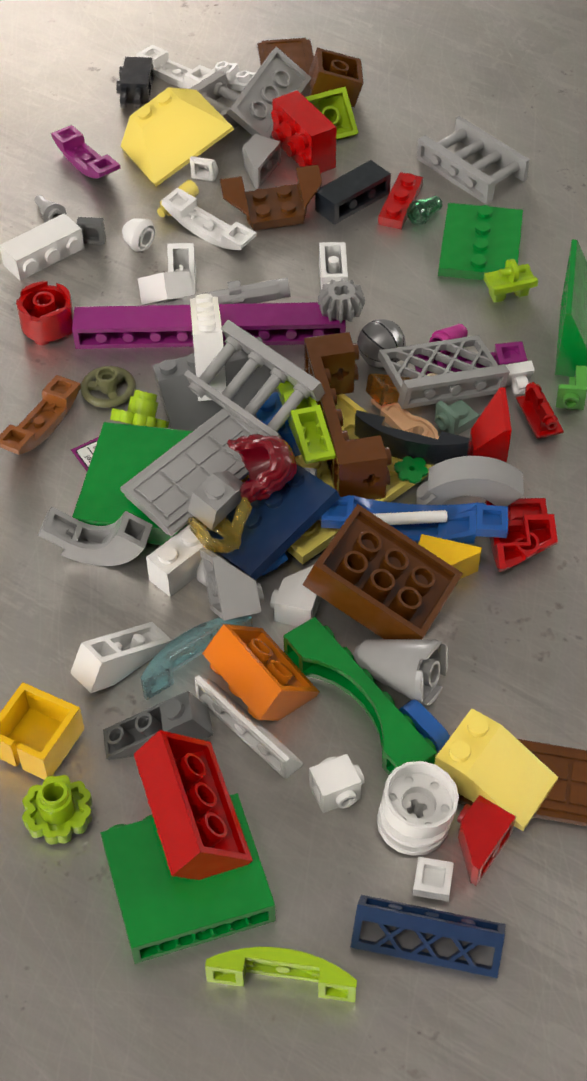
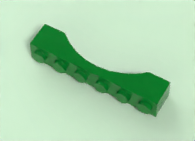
M313 617L283 635L284 653L305 676L316 678L338 687L363 707L373 721L379 735L382 750V768L388 775L395 768L407 762L424 761L435 764L437 750L433 742L427 737L423 738L416 730L412 719L397 709L390 694L379 689L370 672L365 668L362 669L355 662L351 651L345 646L342 647L336 641L332 630L327 625L323 626L316 617Z

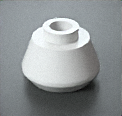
M133 218L123 226V238L133 251H144L150 247L154 240V224L149 219Z

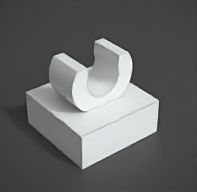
M532 360L507 364L506 367L510 373L505 386L512 385L514 396L525 394V388L535 371Z

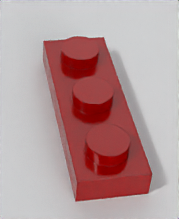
M399 173L378 216V225L402 230L423 186V177L411 173Z

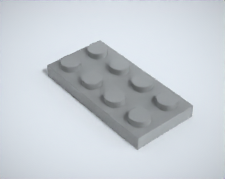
M275 47L226 113L252 136L258 134L269 138L273 131V120L271 117V111L273 110L272 99L296 90L301 93L311 77L279 48Z

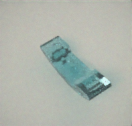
M247 615L225 621L221 618H216L195 626L172 640L152 659L141 676L144 698L149 700L174 685L173 672L202 655L223 624L253 627L252 616Z

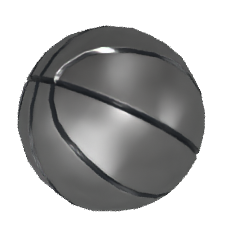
M377 319L363 327L359 333L357 343L359 353L366 363L377 368H384L378 358L379 350L406 346V339L403 331L396 323L386 319ZM391 358L390 360L397 363L400 359Z

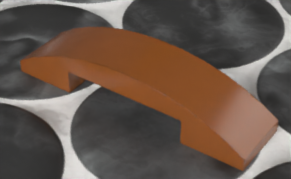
M56 375L42 390V400L25 419L18 426L10 424L0 434V448L21 455L30 452L43 443L69 412L81 389V383Z

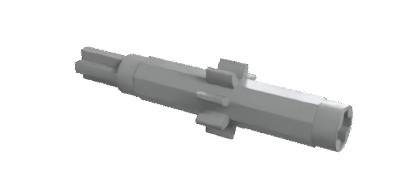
M288 278L241 286L240 280L227 282V289L200 293L218 297L219 304H251L291 297ZM199 294L186 296L183 299L157 303V305H190V299L195 298Z

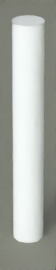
M446 510L374 514L389 525L447 522L448 518Z

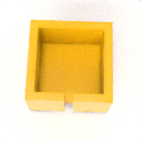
M22 682L0 712V759L16 767L21 762L24 771L44 780L48 776H53L85 729L80 707Z

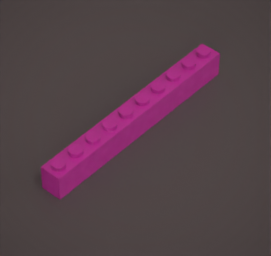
M318 302L219 304L221 326L227 320H230L255 338L261 337L265 345H304V338L346 332V320H343L341 324L336 319L329 321L328 316H322ZM190 305L74 307L72 331L75 349L194 347ZM222 332V334H223V345H226L225 340H226L227 338L225 337L224 333Z

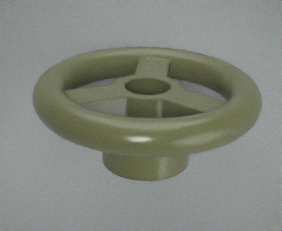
M103 366L92 370L83 378L80 390L83 398L91 405L100 408H112L124 404L130 399V396H133L136 382L132 374L123 368ZM125 379L128 384L127 390L118 397L116 393L117 385ZM89 390H99L107 394L109 399L96 398L91 395Z

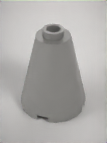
M366 639L357 645L353 655L355 662L362 669H367L373 679L424 705H431L438 697L442 686L437 685L439 676H446L448 668L447 646L441 644L442 642L438 640Z

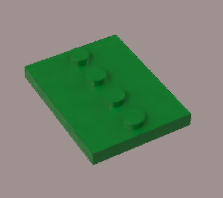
M448 203L438 276L483 280L484 273L504 269L505 263L509 259H514L518 265L523 210L490 207L487 205Z

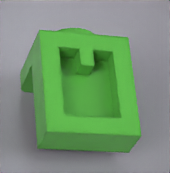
M576 365L575 377L569 376L568 385H558L557 408L584 410L587 394V366Z

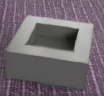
M78 217L76 224L82 229L84 244H105L104 219Z

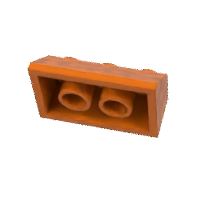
M223 624L202 653L210 662V668L224 678L229 684V690L235 696L242 699L248 706L247 710L250 715L257 720L279 721L314 699L320 693L263 628Z

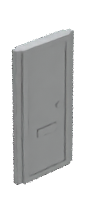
M223 408L121 486L120 491L166 534L173 536L195 518L188 512L192 492L212 473L229 471L239 480L249 475L239 453L229 448L227 441L229 439H238L243 435L248 437L249 435L257 434V431Z

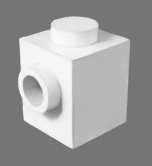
M348 754L340 757H329L320 764L309 768V786L322 813L338 807H350L357 800L361 799V785L365 782L360 767L357 764H352Z

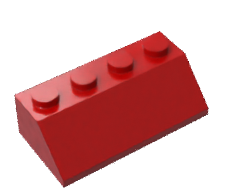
M159 730L134 753V757L171 875L201 880L250 864L253 860L211 742Z

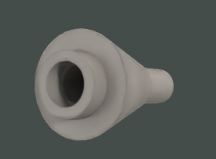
M42 195L35 197V203L40 207L44 222L63 213L67 215L64 206L48 201Z

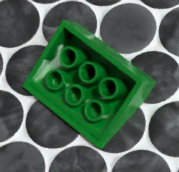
M574 239L571 241L561 299L554 374L575 377L576 365L587 366V261L578 240Z

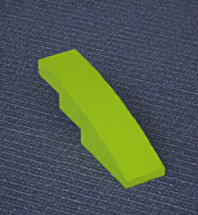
M288 381L280 383L277 387L282 406L295 391L293 389L294 385ZM310 396L308 399L304 398L295 410L290 411L291 415L287 420L305 464L336 458L320 405H317L316 400Z

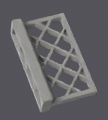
M479 335L379 350L378 353L379 360L400 394L398 403L402 409L436 404L441 400L449 402L496 394L500 387H505L510 373L505 364H497ZM475 346L478 353L464 349V347ZM446 350L451 353H454V356L452 358L450 356L440 353L439 351ZM422 354L430 358L428 361H425L414 355ZM461 356L469 360H472L473 362L470 365L460 360H457V358ZM398 358L405 362L403 363V365H400L391 361L390 359ZM435 359L437 361L447 364L448 366L445 369L443 367L433 364L432 362ZM410 363L412 365L422 368L423 370L420 373L410 368H407V366ZM477 363H479L487 367L477 368L475 366ZM452 367H455V368L460 369V370H462V371L453 372V371H450V370H451ZM427 371H430L437 375L427 376L425 374ZM405 375L412 379L402 380L401 376Z

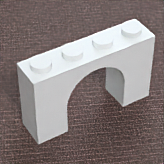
M199 294L195 298L190 299L197 377L202 375L223 348L218 297H212L211 294ZM225 365L209 384L220 393L226 388ZM206 395L202 398L198 396V401L211 400Z

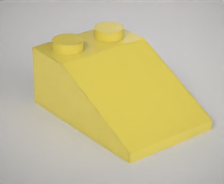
M471 708L435 757V765L450 775L456 784L458 794L472 802L479 795L516 816L514 826L521 831H524L558 780V776L505 727Z

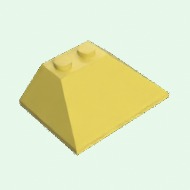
M168 87L130 115L121 142V148L154 186L157 187L190 163L191 156L198 157L234 129L197 90Z

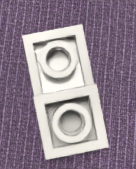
M227 61L217 63L212 69L216 72L221 70L226 73L227 88L241 92L256 73L249 72L248 70L240 71L238 63H228Z

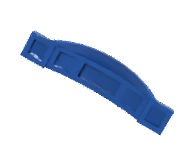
M347 495L340 497L322 515L321 528L340 529L357 504L373 514L446 510L448 518L447 522L391 526L416 543H419L421 534L467 544H475L476 536L507 538L508 506H493L479 502L453 505H422L385 502Z

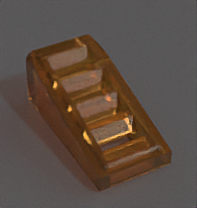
M368 375L365 391L380 406L398 403L400 394L389 375ZM401 376L402 380L412 379L410 377Z

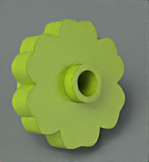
M135 390L134 396H130L127 411L112 408L110 420L130 425L168 429L170 423L169 421L155 418L159 404L156 402L157 395L140 390Z
M67 775L48 776L45 778L42 786H31L28 794L22 800L25 809L22 815L24 826L29 830L33 838L44 836L48 844L68 843L73 833H84L88 824L93 819L90 808L93 802L91 793L86 789L83 782L75 781L71 783Z

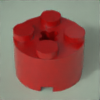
M40 281L22 289L16 305L22 332L28 338L34 340L37 345H47L50 341L61 339L73 333L74 314L71 295L64 285L56 283V286L48 285V281Z

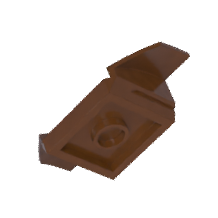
M311 165L296 168L297 184L256 189L247 192L244 189L242 176L220 179L223 199L246 215L247 221L254 231L303 224L307 213V206L322 185L319 166Z

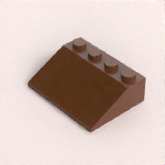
M357 504L314 564L303 586L383 639H423L463 573Z

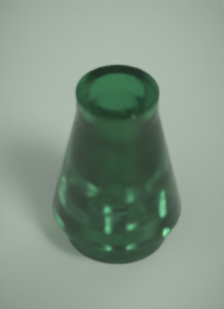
M438 196L412 201L407 208L408 219L413 224H425L442 208V200Z

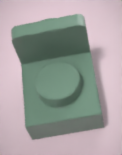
M462 399L450 406L441 400L436 403L434 422L441 430L459 435L473 427L480 415Z

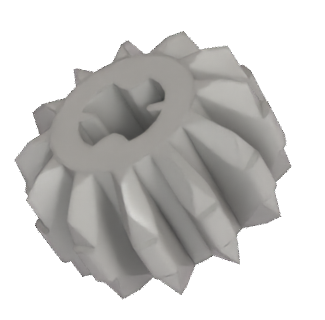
M342 278L336 282L331 279L330 284H323L318 296V305L322 316H328L329 321L339 320L341 324L343 320L352 322L353 317H360L365 305V297H363L364 293L361 290V285H354L353 280L346 282Z

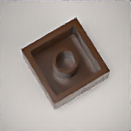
M317 47L309 70V76L311 77L309 81L310 96L346 87L351 107H355L364 83L361 59Z

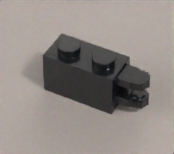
M125 57L124 65L119 68L120 79H117L116 91L117 94H120L121 108H126L127 104H134L135 108H140L142 104H147L150 101L154 82L153 57Z

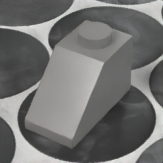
M254 134L244 144L242 149L244 167L255 188L259 189L281 162V141Z
M229 471L212 473L192 492L188 512L209 529L213 530L243 500L240 493V487L243 482Z

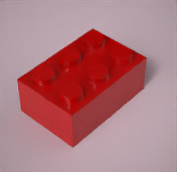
M297 90L272 99V139L281 141V148L298 163L299 167L318 165L320 174L336 168L337 127Z

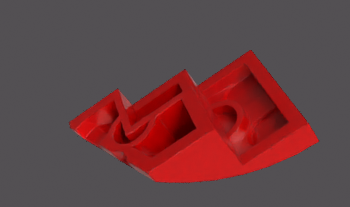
M519 498L508 505L507 538L489 537L498 572H503L557 544L554 514L547 513L546 498ZM487 500L485 501V504H486V505H493V506H495V505L492 504L491 502H489V501H487Z

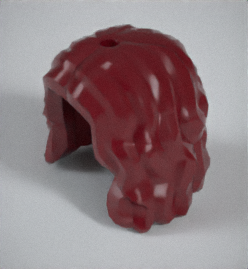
M252 434L248 437L243 435L238 439H229L227 441L228 447L239 453L245 468L249 472L250 480L244 482L240 487L241 499L247 503L268 499L273 492L280 491L287 482L293 479L297 472L296 459L291 446L278 436Z

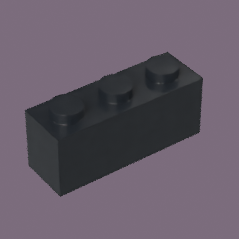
M369 160L320 187L315 194V211L335 225L389 195L391 173L372 160Z

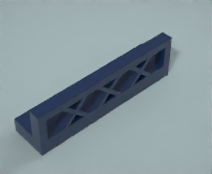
M361 895L357 904L350 948L498 978L505 938V924ZM363 920L378 923L385 935L376 942L360 939ZM388 926H393L396 928L391 931L388 928ZM405 929L415 931L422 943L413 949L402 948L395 936ZM424 933L431 934L432 936L427 939ZM441 937L451 938L459 950L449 957L441 956L436 952L432 943ZM388 940H390V942L392 943V945H388V944H384V943L387 942ZM461 941L470 943L464 946ZM479 944L494 947L492 966L476 963L468 951ZM427 948L429 953L422 952L421 950ZM463 955L467 961L458 958Z

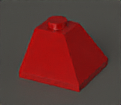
M506 387L498 389L471 428L468 456L490 457L507 463L512 428Z

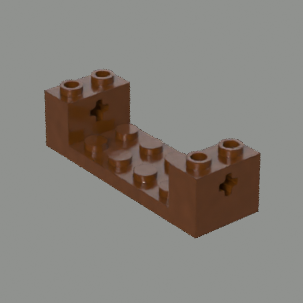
M349 332L304 338V371L319 380L325 391V394L316 403L321 407L336 454V458L326 460L334 489L337 490L340 497L351 495L372 500L385 498L386 485H390V473L387 467L392 464L390 448L384 447L381 435L349 440L347 430L342 431L341 428L343 426L342 411L335 407L337 405V395L354 393V381L359 380L358 367L355 363V360H359L358 344L352 342Z

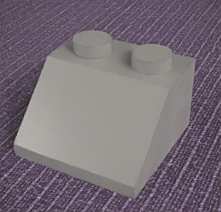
M206 548L199 549L211 610L224 621L260 613V603L264 602L260 583L256 584L254 579Z

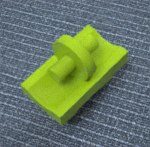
M514 259L507 260L504 269L484 273L483 279L489 288V295L495 303L504 301L506 293L514 292L515 296L519 297L528 296L530 288L538 287L539 281L532 274L529 264L517 265Z

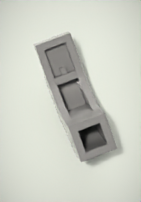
M462 456L448 459L429 468V480L423 482L417 488V504L442 505L453 498L475 496L483 498L495 506H508L524 496L523 472L504 461L490 457Z
M51 507L46 514L38 536L62 547L61 555L68 559L96 566H115L135 559L145 549L153 525L127 511L113 524L106 526L90 525Z

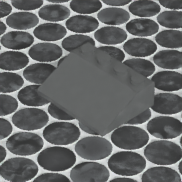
M257 337V339L263 343L261 337ZM243 350L235 351L225 364L226 387L248 361V354ZM194 353L152 365L158 392L171 429L194 431L223 409L213 400L198 401V396L188 388L190 383L184 373L188 370L196 375ZM265 365L261 368L257 367L231 401L245 409L271 376V370Z

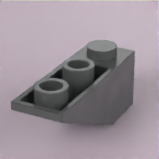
M186 691L103 730L106 758L114 760L134 756V753L159 730L201 740L213 736L209 708L189 691Z

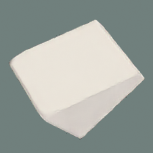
M190 157L191 178L215 182L219 173L215 160Z

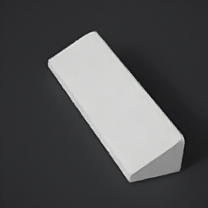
M198 675L195 677L196 697L208 706L221 721L283 778L287 779L303 765V762L219 685Z

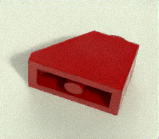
M480 795L472 806L467 803L463 807L457 819V822L460 823L458 839L470 883L475 886L478 885L512 835L516 816Z

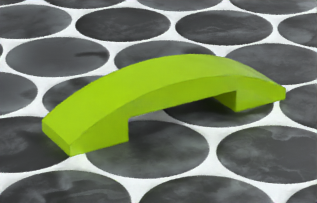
M249 947L230 950L206 959L205 971L208 982L244 987L247 972L317 982L319 998L354 1003L356 1000L357 980L337 965L305 952L278 947Z

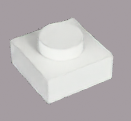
M418 856L413 896L448 902L454 862Z

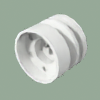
M424 761L407 762L393 770L386 780L377 815L378 830L386 844L400 853L411 856L427 855L442 845L448 836L459 800L456 784L450 775L437 765Z

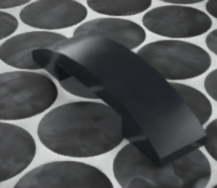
M359 410L355 413L354 434L359 439L381 435L384 447L390 448L392 457L402 460L406 456L413 459L422 458L426 464L435 465L448 459L468 456L470 438L441 431L439 439L384 426L385 417Z

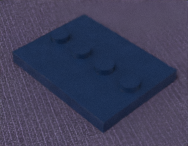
M297 464V472L294 478L287 482L280 491L273 492L268 499L256 500L252 503L242 500L213 530L203 523L198 528L213 539L215 554L223 557L231 565L256 581L340 496L336 489Z

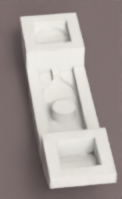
M154 45L136 54L137 57H153L154 75L180 88L190 89L216 72L202 65L190 69L169 60L168 51Z
M178 187L161 200L164 208L181 225L199 238L221 248L241 250L257 235L255 231L237 221L230 226L197 207V198Z

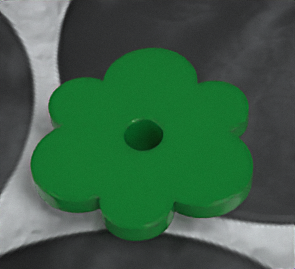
M406 456L403 458V461L394 464V471L398 473V478L402 481L408 480L410 483L417 484L421 482L422 477L428 475V469L425 467L426 462L422 458L413 459Z

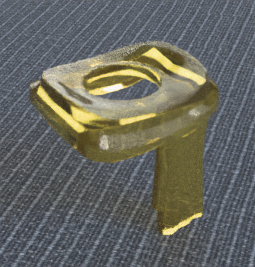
M242 497L240 505L237 506L233 522L231 523L227 518H224L213 530L209 529L195 517H189L187 523L193 534L208 550L220 553L233 552L241 545V535L252 506L246 497ZM207 530L220 534L224 539L211 538Z

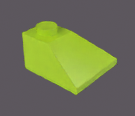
M346 87L305 97L337 127L336 140L358 134Z

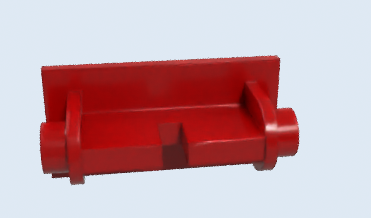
M534 382L529 383L526 386L525 395L516 397V400L536 439L564 433L557 416L542 392L541 386Z

